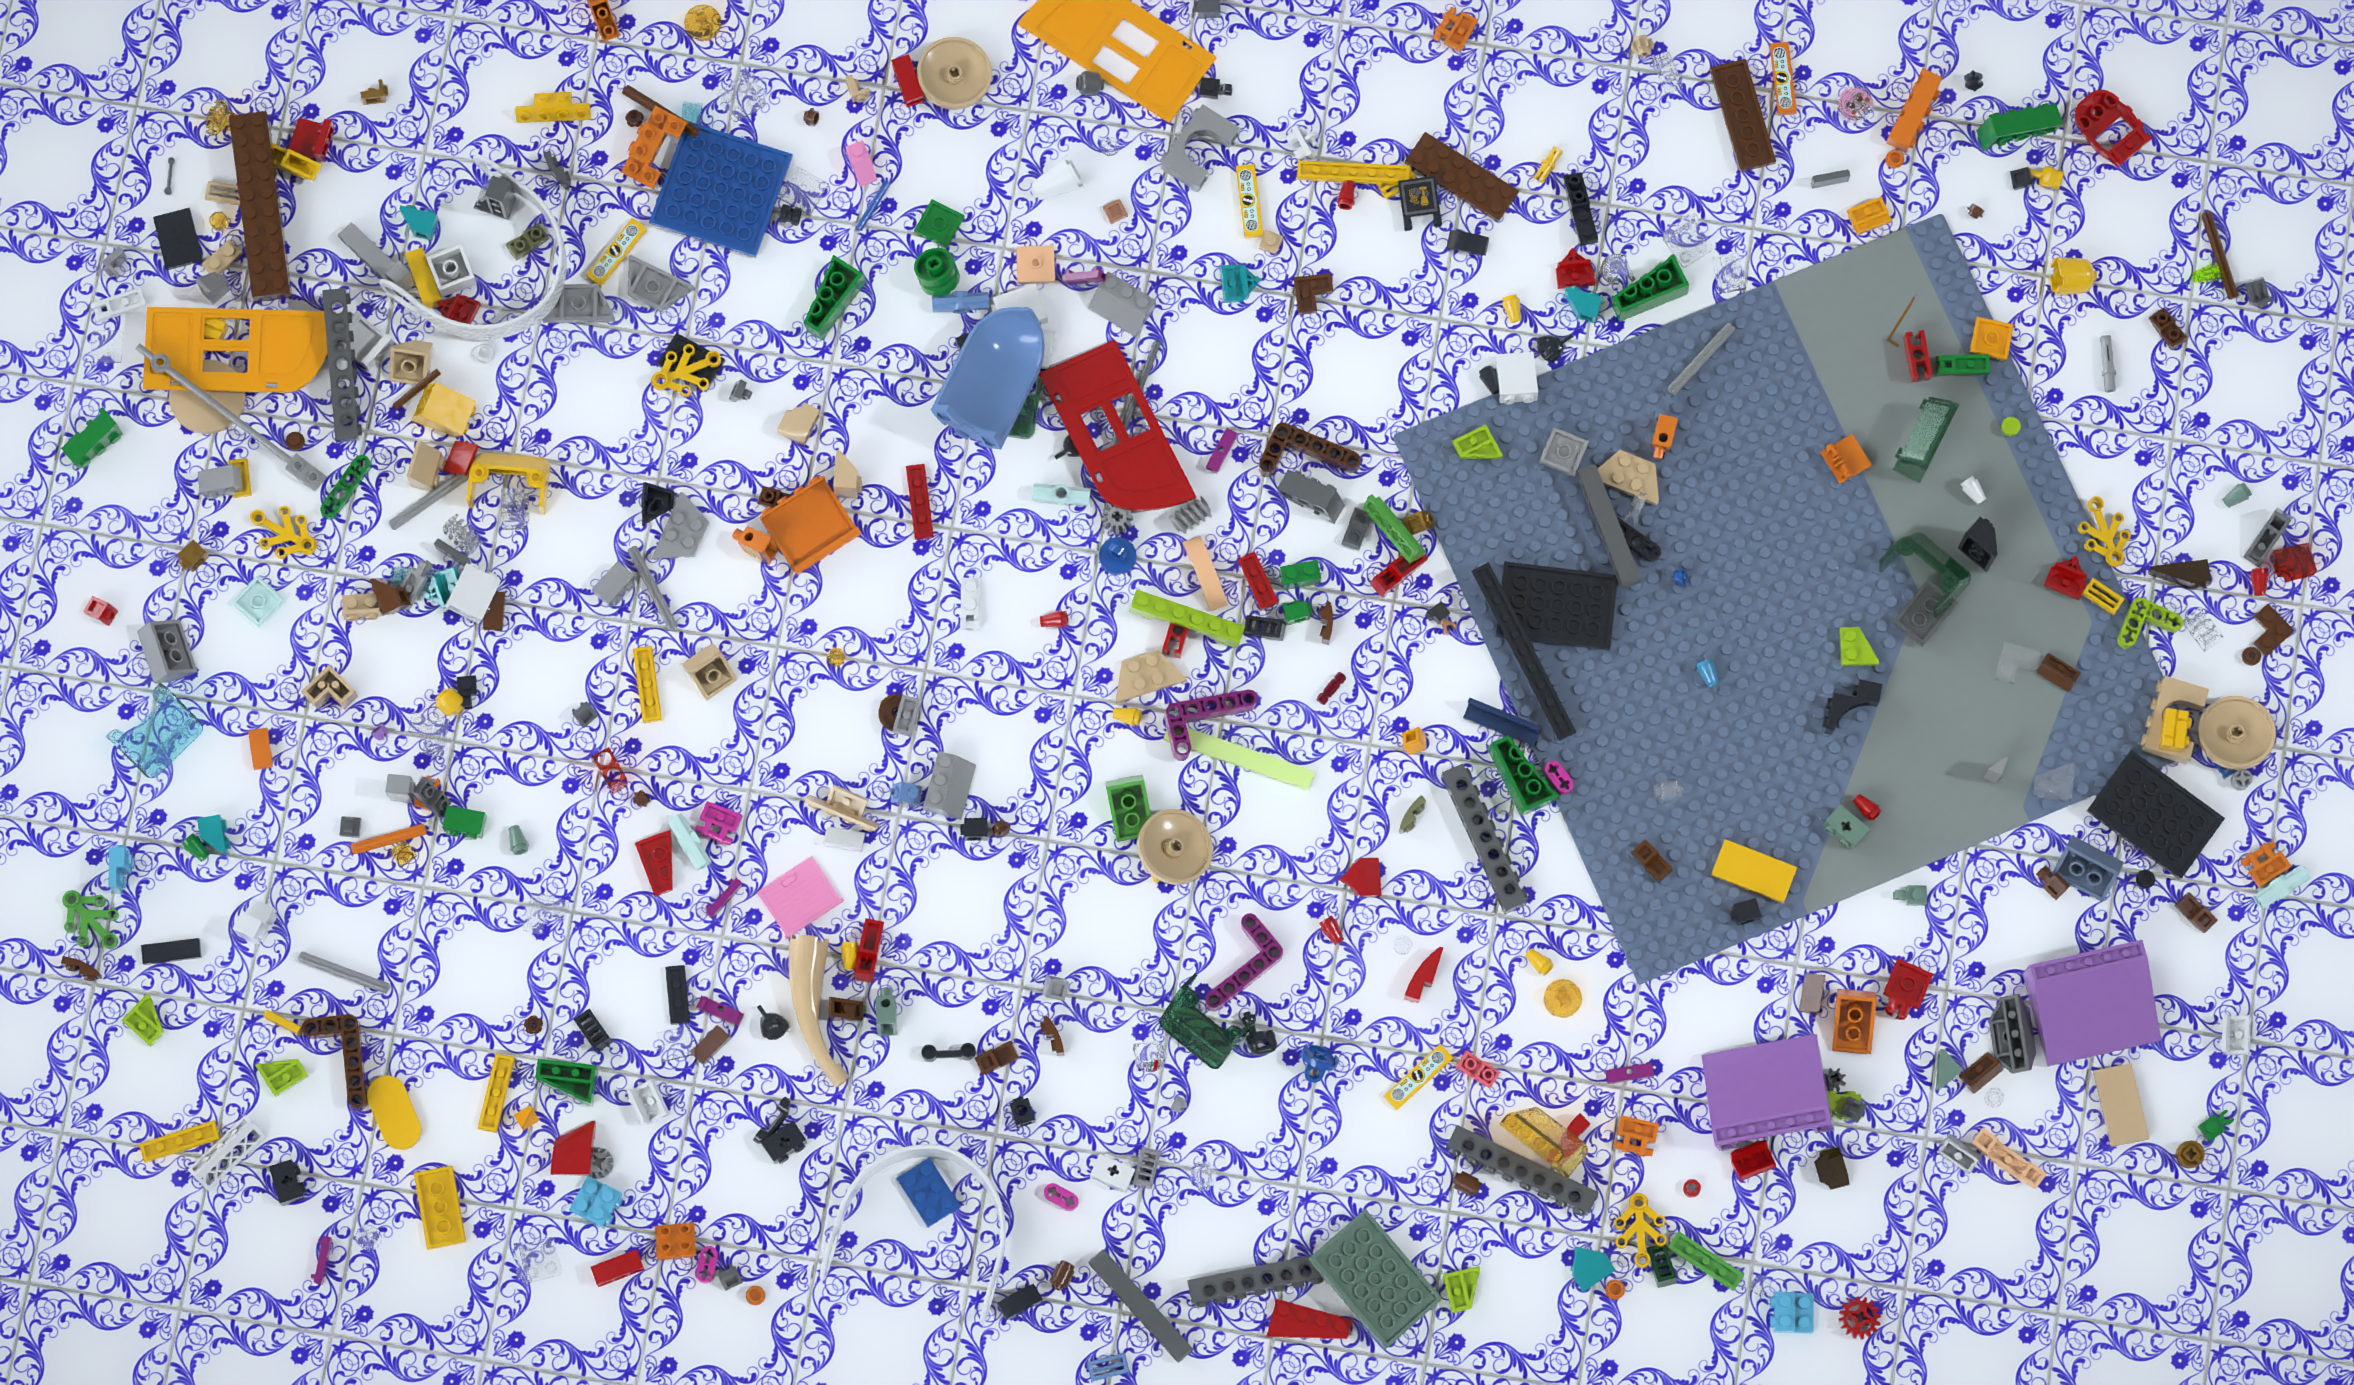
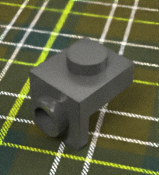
M2263 277L2244 283L2251 305L2261 308L2267 306L2268 302L2273 301V298L2268 294Z

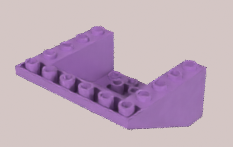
M2143 939L2032 964L2022 974L2047 1067L2161 1041L2149 963Z
M1817 1034L1701 1055L1714 1145L1718 1151L1738 1148L1737 1142L1813 1129L1815 1134L1835 1130Z

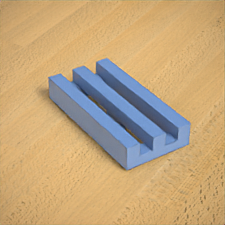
M1125 1353L1087 1362L1091 1382L1130 1373ZM1121 1358L1123 1362L1092 1369L1093 1365ZM1122 1366H1124V1368H1125V1369H1122V1370H1118V1371H1114V1372H1110V1373H1106V1374H1102V1375H1098V1376H1094V1374H1093V1373H1097V1372H1101V1371H1105V1370H1110V1369H1114V1368H1118V1367H1122Z

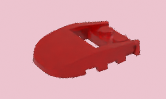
M2095 90L2077 105L2075 109V123L2092 148L2102 157L2120 168L2122 164L2151 141L2152 135L2148 136L2143 130L2144 124L2140 119H2137L2129 105L2126 106L2119 101V97L2108 90ZM2121 117L2133 130L2107 151L2095 138Z

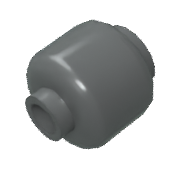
M1083 71L1076 78V90H1079L1081 95L1097 96L1100 90L1104 89V79H1101L1098 72Z

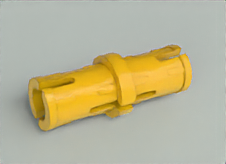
M1557 146L1552 147L1546 159L1542 160L1541 167L1534 175L1537 181L1541 179L1540 183L1545 182L1550 171L1555 169L1556 162L1563 154L1560 148L1556 150Z

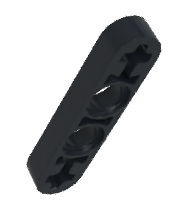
M1617 517L1620 526L1626 529L1624 537L1628 547L1649 562L1657 561L1661 555L1660 547ZM1638 537L1641 539L1642 544L1634 546L1631 543V539ZM1645 543L1648 544V545L1646 546L1647 549H1649V550L1655 549V550H1656V552H1655L1656 556H1655V555L1649 556V555H1648V554H1649V551H1648L1647 549H1644V551H1641V549L1644 547Z

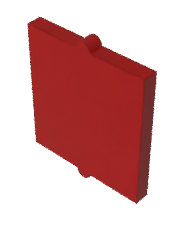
M455 441L443 471L452 473L455 476L457 474L467 476L479 445L468 441Z

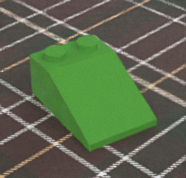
M1143 774L1105 781L1116 841L1120 842L1138 838L1141 827L1151 817Z

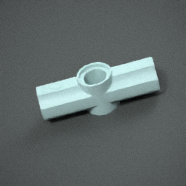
M1034 483L1032 500L1055 502L1058 505L1075 504L1089 506L1091 489L1069 487L1065 484L1049 485ZM1059 491H1064L1066 496L1060 498L1056 494Z
M682 813L673 816L667 821L676 835L680 847L689 856L697 871L704 869L712 863L703 849L699 837L690 828Z
M2300 865L2286 875L2279 876L2269 883V886L2253 896L2255 903L2263 910L2278 899L2285 898L2295 888L2310 879L2309 872Z

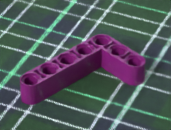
M1247 689L1169 704L1166 708L1164 719L1173 757L1178 761H1185L1190 755L1191 743L1186 723L1252 711L1258 700L1257 693ZM1244 698H1251L1253 703H1246ZM1231 701L1234 703V706L1229 707L1225 702ZM1212 704L1216 709L1209 710L1206 706ZM1194 708L1197 710V713L1191 714L1187 709ZM1175 711L1179 716L1172 717L1169 715V712ZM1179 729L1183 734L1176 735L1173 730ZM1183 747L1187 752L1180 753L1177 748Z
M1247 913L1242 917L1241 929L1260 952L1206 995L1205 1006L1210 1011L1221 1009L1282 959V946L1255 914ZM1250 919L1255 922V925L1249 928L1245 926L1244 922ZM1263 934L1267 937V941L1261 943L1257 940V936ZM1276 949L1280 955L1278 957H1271L1269 951ZM1261 961L1265 966L1262 969H1256L1254 963ZM1246 973L1250 978L1247 981H1241L1239 975ZM1231 985L1235 990L1232 993H1226L1224 987ZM1211 997H1216L1219 999V1003L1211 1005L1208 1000Z

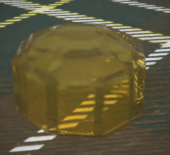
M214 212L209 217V224L215 231H223L228 226V218L223 212Z
M835 647L829 650L827 661L830 666L839 667L843 665L846 657L842 649Z

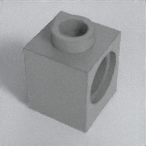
M1046 975L1042 994L1047 998L1065 1001L1069 982L1064 978Z

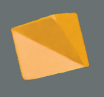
M1420 727L1402 733L1403 748L1409 755L1427 749L1426 734Z
M531 1105L514 1114L523 1131L539 1121Z

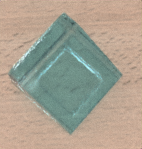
M684 101L682 118L700 124L703 103Z

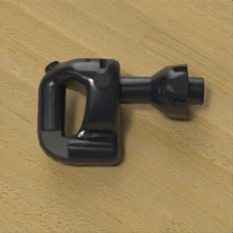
M1250 1011L1243 1013L1244 1017L1241 1018V1021L1248 1028L1249 1034L1246 1036V1041L1251 1054L1264 1055L1274 1052L1277 1048V1041L1273 1030L1256 1031L1255 1014H1251ZM1268 1042L1270 1044L1268 1046L1258 1048V1044Z

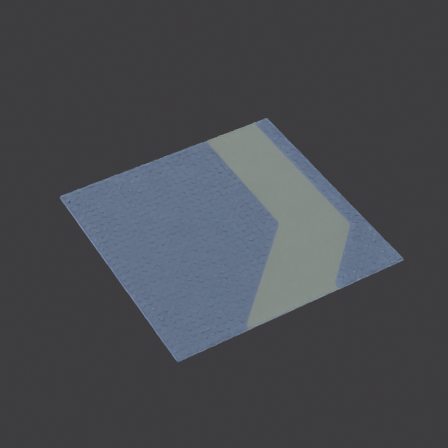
M1943 214L1935 215L1537 376V401L1531 403L1515 402L1513 404L1500 403V393L1394 434V442L1425 510H1428L1434 518L1433 529L1517 716L1541 726V733L1535 747H1532L1544 776L1546 764L1550 761H1557L1573 781L1572 791L1567 795H1562L1557 792L1545 776L1546 781L1549 783L1548 785L1559 795L1556 803L1633 975L1640 985L2097 795L2131 749L2158 769L2175 762L2142 752L2143 745H2140L2143 734H2147L2148 727H2145L2148 716H2152L2153 710L2150 709L2152 700L2157 698L2156 685L2158 680L2161 681L2164 676L2142 630H2140L2137 641L2131 648L2123 649L2117 643V637L2130 605L2112 567L2106 562L2105 556L2094 550L2088 552L2084 548L2085 542L2089 539H2094L2100 546L2101 544L2097 538L2090 534L2078 532L2077 527L2081 522L2086 521L2090 526L2092 525L2010 353H2008L2007 361L1990 358L1989 375L1937 376L1936 369H1938L1936 356L1973 355L1969 354L1976 317L1993 320ZM1915 297L1913 304L1890 339L1899 345L1896 347L1886 340L1912 298ZM1727 323L1732 324L1735 327L1734 332L1676 395L1671 394L1668 391V386ZM1919 330H1924L1932 377L1930 380L1924 381L1923 367H1916L1919 381L1911 383L1903 337L1905 332H1913V336L1910 339L1912 346L1919 345V339H1915V335L1918 334ZM1919 353L1913 354L1914 358L1922 359ZM1945 363L1946 368H1951V363ZM1659 414L1678 418L1671 449L1665 452L1664 460L1653 458L1655 448L1651 447ZM2007 417H2015L2021 424L2020 431L2013 437H2008L2001 431V424ZM1486 424L1503 458L1460 459L1452 441ZM1554 427L1589 441L1578 469L1595 464L1598 469L1619 450L1655 463L1659 497L1657 506L1608 486H1605L1616 516L1652 540L1661 549L1659 559L1655 562H1649L1629 548L1639 572L1641 583L1624 589L1620 587L1619 582L1617 583L1610 651L1530 641L1576 730L1575 734L1561 741H1558L1506 638L1496 637L1497 621L1471 572L1489 562L1500 585L1502 584L1504 561L1616 575L1580 486L1577 474L1573 477L1539 463ZM1853 434L1872 466L1839 484L1820 452L1826 449V446L1829 444H1835ZM1660 437L1659 440L1661 442H1665L1666 438ZM1971 476L1978 479L1987 498L1978 505L1962 490L1963 487L1960 485ZM1980 516L1983 519H1988L1993 524L1996 533L1998 555L1987 573L1958 549L1965 533ZM1620 526L1623 535L1626 534V529L1623 526ZM1638 537L1631 539V543L1634 546L1642 544L1641 539ZM1645 543V545H1644V547L1641 549V551H1644V549H1647V548H1646V546L1648 545L1647 543ZM2088 543L2089 547L2093 548V545ZM1647 549V550L1649 551V554H1648L1649 556H1652V555H1655V556H1656V554H1655L1656 550H1655V549H1653V550ZM2077 556L2082 571L2087 575L2084 590L2092 578L2123 597L2124 601L2116 613L2112 615L2083 595H2081L2078 601L2049 589L2043 585L2050 568L2056 562L2061 563ZM1679 567L1687 571L1688 582H1685L1686 587L1684 588L1683 585L1677 586L1674 579V571L1679 570ZM1929 579L1955 599L1958 604L1923 647H1921L1893 625L1892 622ZM2092 585L2093 588H2095L2096 590H2098L2114 602L2118 603L2116 599H2114L2113 597H2111L2095 585ZM2088 591L2089 593H2091L2092 595H2094L2095 597H2097L2098 599H2100L2101 601H2103L2104 603H2106L2107 605H2109L2110 607H2112V608L2114 609L2113 606H2111L2110 604H2108L2107 602H2105L2104 600H2102L2101 598H2099L2098 596H2096V595L2093 594L2092 592ZM2129 619V625L2136 628L2138 626L2137 621ZM1843 627H1859L1878 658L1879 665L1841 667L1839 629ZM2128 632L2124 637L2126 643L2129 642L2128 638L2131 632ZM2047 653L2081 672L2069 692L2036 672ZM1708 658L1712 662L1714 661L1719 684L1710 688L1696 670L1698 669L1696 664ZM1860 679L1883 684L1877 707L1862 706L1852 709L1838 720L1832 735L1824 733L1825 727H1822L1824 716H1828L1829 709H1826L1828 697L1831 698L1833 693L1855 697L1852 695L1854 684L1858 685ZM2177 705L2167 707L2179 710ZM2187 729L2186 736L2190 737L2189 741L2195 742L2189 729ZM2194 743L2191 755L2198 751L2196 743ZM2004 757H2008L2003 775L1996 784L1983 779L1989 768ZM1549 766V773L1553 772L1558 777L1556 773L1557 767ZM1560 778V788H1566L1567 790L1569 783H1564ZM1861 794L1879 805L1882 811L1874 821L1866 820L1853 803L1857 795ZM1839 804L1870 828L1853 850L1850 847H1844L1840 843V839L1835 835H1830L1825 830V826H1823L1826 819ZM1846 825L1842 830H1848L1849 827ZM1725 839L1797 867L1784 903L1711 876ZM1644 840H1647L1673 868V871L1660 883L1647 872L1631 853ZM1756 898L1761 913L1760 920L1737 926L1736 921L1733 922L1730 915L1733 904Z

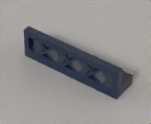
M1469 697L1468 707L1463 719L1502 735H1509L1512 739L1535 747L1542 730L1541 726Z

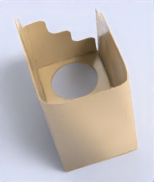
M803 403L801 407H795L794 410H786L777 428V433L805 446L820 417V410L807 403Z

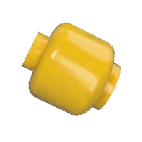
M444 688L435 698L436 707L446 716H451L453 713L457 715L464 708L461 705L463 697L453 688Z

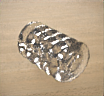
M457 513L445 522L442 528L443 533L448 535L450 540H454V544L459 545L460 550H465L464 553L469 556L482 545L483 540L478 541L480 534L473 536L475 529L468 531L469 524L462 526L463 518L457 521L459 517Z

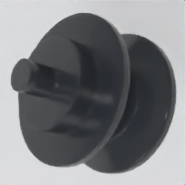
M1972 70L1964 76V80L1967 81L1965 87L1974 92L1977 91V89L1984 85L1983 81H1981L1983 75Z

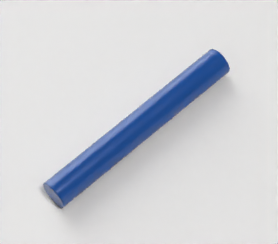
M883 182L855 227L858 231L863 230L890 187L888 182Z

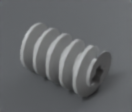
M1200 496L1201 501L1198 499L1194 500L1195 506L1189 503L1188 509L1185 507L1181 508L1182 514L1176 511L1175 517L1169 516L1178 532L1182 531L1186 534V527L1192 530V523L1198 526L1199 518L1205 522L1204 515L1212 517L1211 509L1202 496Z

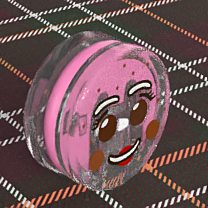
M1859 86L1846 88L1840 94L1837 102L1838 114L1849 123L1864 121L1870 115L1873 107L1871 94Z

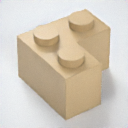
M330 665L301 690L303 696L316 709H319L332 697L345 710L358 697L356 691Z

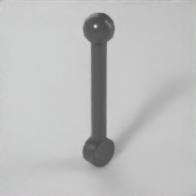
M173 157L168 158L167 187L164 189L166 195L172 194L170 186L172 167L175 163Z

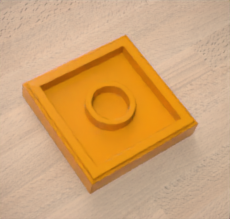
M1976 317L1969 354H1989V358L2007 361L2014 324Z

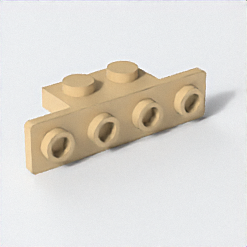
M832 786L827 801L812 795H808L805 798L804 802L808 803L809 807L816 810L820 808L832 817L839 816L846 823L858 824L865 831H876L880 825L863 817L869 799L839 786Z

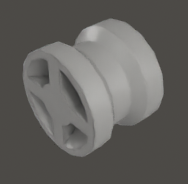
M2246 769L2237 770L2231 777V785L2237 791L2247 789L2252 783V774Z

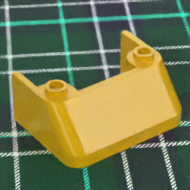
M479 453L475 457L469 472L466 496L469 508L473 509L476 483H484L488 479L489 473L527 476L528 485L532 488L540 489L538 506L541 514L545 515L551 470L549 461L543 457Z

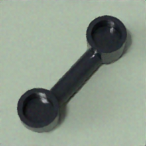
M971 1043L963 1044L960 1050L937 1051L930 1044L925 1045L921 1050L922 1058L927 1062H934L937 1058L959 1057L969 1061L976 1054V1048Z
M785 1096L780 1101L776 1109L781 1113L768 1131L761 1128L753 1139L754 1142L761 1144L762 1141L779 1129L789 1115L790 1099Z

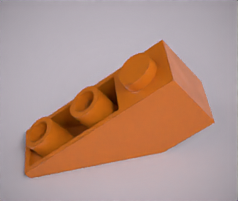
M587 0L602 41L605 42L619 37L620 33L608 0Z

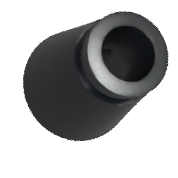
M1491 365L1482 368L1479 371L1480 380L1492 395L1498 394L1499 385L1496 369Z

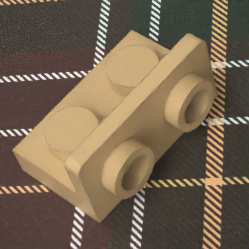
M374 593L342 595V616L347 621H358V618L375 620L378 617H382V611L379 608V602Z

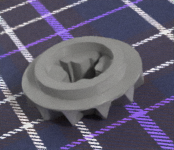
M593 1148L591 1165L595 1162L594 1156L599 1160H605L601 1162L602 1170L597 1166H591L590 1177L595 1179L604 1178L613 1169V1157L604 1148Z

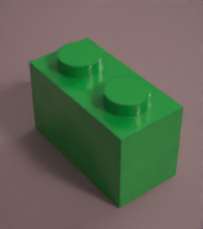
M1318 560L1280 567L1279 573L1283 591L1321 584Z
M447 805L442 828L449 836L457 837L460 834L465 835V838L470 840L482 839L487 815L485 812Z

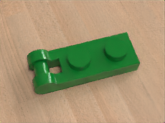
M1989 354L1936 356V363H1938V369H1936L1937 376L1990 374ZM1945 363H1951V368H1946Z

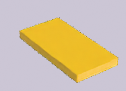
M1725 839L1711 876L1784 903L1797 867Z
M453 1166L414 1173L427 1250L467 1243Z

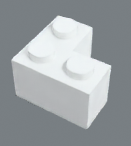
M253 898L246 913L241 911L232 929L239 937L259 946L261 942L266 940L270 924L273 925L276 921L277 911L274 907Z

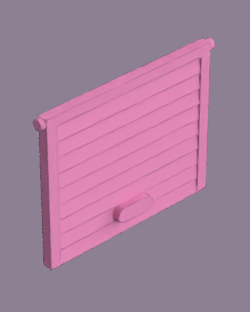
M812 856L757 892L784 932L785 939L791 937V934L802 930L844 901L836 893Z

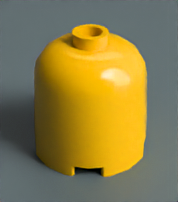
M2054 257L2050 267L2054 268L2053 276H2050L2051 291L2055 292V295L2087 293L2097 280V272L2087 259Z

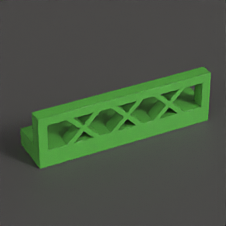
M1373 494L1369 495L1363 509L1409 563H1412L1424 556L1426 552L1380 496L1375 498Z

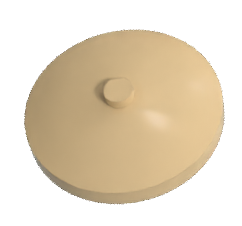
M946 37L933 42L922 53L918 62L917 78L923 94L932 103L942 108L959 110L973 106L985 96L991 84L992 67L985 51L975 42L962 37Z
M203 360V372L237 373L232 367L221 361ZM173 381L171 385H181V383ZM182 390L169 391V404L172 413L186 429L199 434H215L226 430L234 424L193 392ZM204 391L237 417L241 416L246 403V392Z
M2227 696L2214 701L2205 709L2198 724V740L2203 752L2214 763L2228 769L2243 770L2260 764L2268 757L2275 743L2276 728L2270 713L2257 701L2243 696Z
M1166 809L1155 813L1143 824L1138 835L1137 848L1142 864L1152 876L1164 883L1172 885L1191 883L1198 879L1211 863L1213 844L1207 828L1196 816L1184 810Z

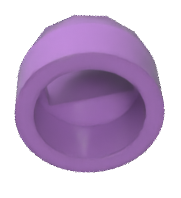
M380 724L371 734L375 739L382 741L384 740L383 735L385 737L388 736V730L383 724Z

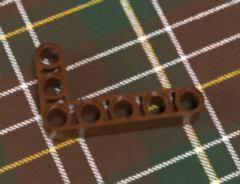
M1281 422L1275 426L1259 462L1260 474L1264 477H1271L1274 475L1286 447H1289L1346 472L1355 473L1360 469L1361 457L1357 452L1288 423ZM1280 430H1285L1288 434L1286 436H1280L1277 432ZM1297 437H1302L1305 440V442L1299 444L1295 441V439ZM1318 444L1322 447V450L1315 451L1312 447ZM1278 447L1280 451L1273 453L1270 451V448ZM1337 452L1340 456L1332 458L1330 453ZM1354 459L1357 461V464L1352 466L1347 461ZM1265 463H1269L1272 465V468L1266 470L1262 466Z
M352 1014L305 1020L301 1029L309 1039L342 1037L348 1104L356 1111L364 1110L368 1100L360 1022ZM349 1020H354V1027L346 1028V1023ZM332 1022L336 1024L334 1030H326V1026L329 1023ZM310 1025L316 1026V1030L313 1033H307V1028ZM351 1039L357 1040V1044L353 1048L347 1046ZM353 1058L359 1060L358 1065L355 1067L349 1066V1062ZM359 1077L361 1079L359 1085L352 1086V1079ZM355 1097H362L361 1104H353Z

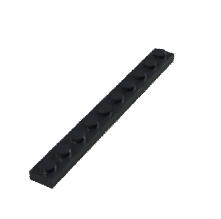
M1489 562L1472 570L1471 572L1558 741L1575 734L1576 730Z

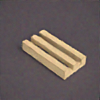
M208 181L205 193L206 201L240 206L239 199L210 195L239 198L238 193L211 189V187L238 191V185Z

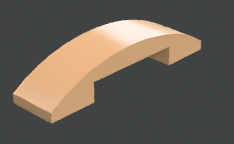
M1201 536L1182 542L1210 612L1227 606L1228 603Z
M1982 1128L1971 1143L2004 1171L2027 1186L2036 1189L2047 1173L2032 1162H2027L1998 1141L1999 1138L1985 1128Z

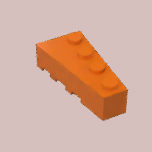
M1922 68L1886 144L1905 153L1908 148L1914 147L1917 140L1914 136L1916 132H1921L1925 124L1922 120L1924 116H1929L1933 108L1930 104L1932 100H1937L1941 92L1938 88L1943 77Z

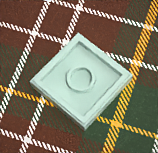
M257 575L231 604L260 629L286 600Z

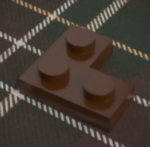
M1331 273L1294 277L1298 315L1317 313L1315 295L1333 293Z
M2266 604L2253 617L2266 630L2253 643L2266 657L2295 631L2269 604Z

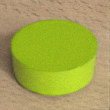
M2007 417L2001 424L2002 433L2008 437L2017 435L2021 428L2019 420L2015 417Z

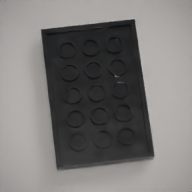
M1504 561L1501 587L1529 641L1610 651L1618 583L1616 575ZM1497 623L1496 637L1505 638Z
M2132 749L2086 810V812L2179 880L2183 878L2225 819Z

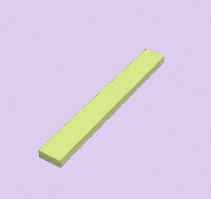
M1187 727L1192 751L1309 790L1315 771ZM1179 729L1173 730L1176 735L1183 734ZM1166 730L1163 741L1170 743L1168 732Z

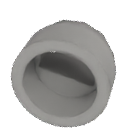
M1177 1096L1170 1109L1178 1113L1183 1112L1184 1108L1187 1107V1103L1182 1097Z

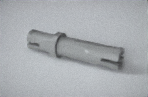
M2103 335L2100 337L2103 365L2101 376L2104 377L2105 392L2111 393L2116 391V369H2114L2112 339L2111 335Z

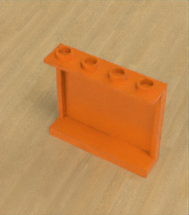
M825 476L812 478L809 481L810 485L805 488L803 486L798 487L793 491L794 495L789 498L784 496L777 501L778 505L774 508L769 506L761 511L762 515L759 517L796 576L861 535V531L855 526L826 482Z

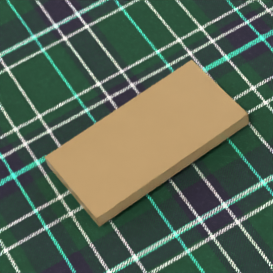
M2132 1063L2094 1070L2093 1076L2110 1146L2115 1147L2149 1140L2150 1137Z

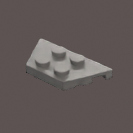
M631 254L629 255L627 290L629 297L659 312H663L694 290V285Z
M564 284L557 304L542 321L543 323L615 322V317L598 284Z
M680 492L652 555L654 560H659V558L695 557L707 530L709 521L683 492Z

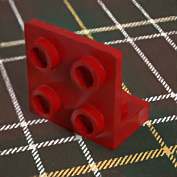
M298 118L288 149L309 159L324 162L335 129L332 120L324 119L322 124Z

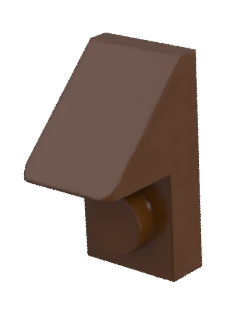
M829 997L828 1017L832 1021L842 1019L857 1022L863 1021V1001Z

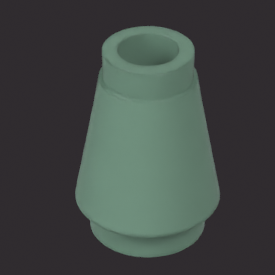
M2244 482L2242 484L2238 483L2222 500L2230 508L2248 500L2252 493Z
M514 825L509 827L510 850L513 854L522 855L528 852L529 844L520 826Z

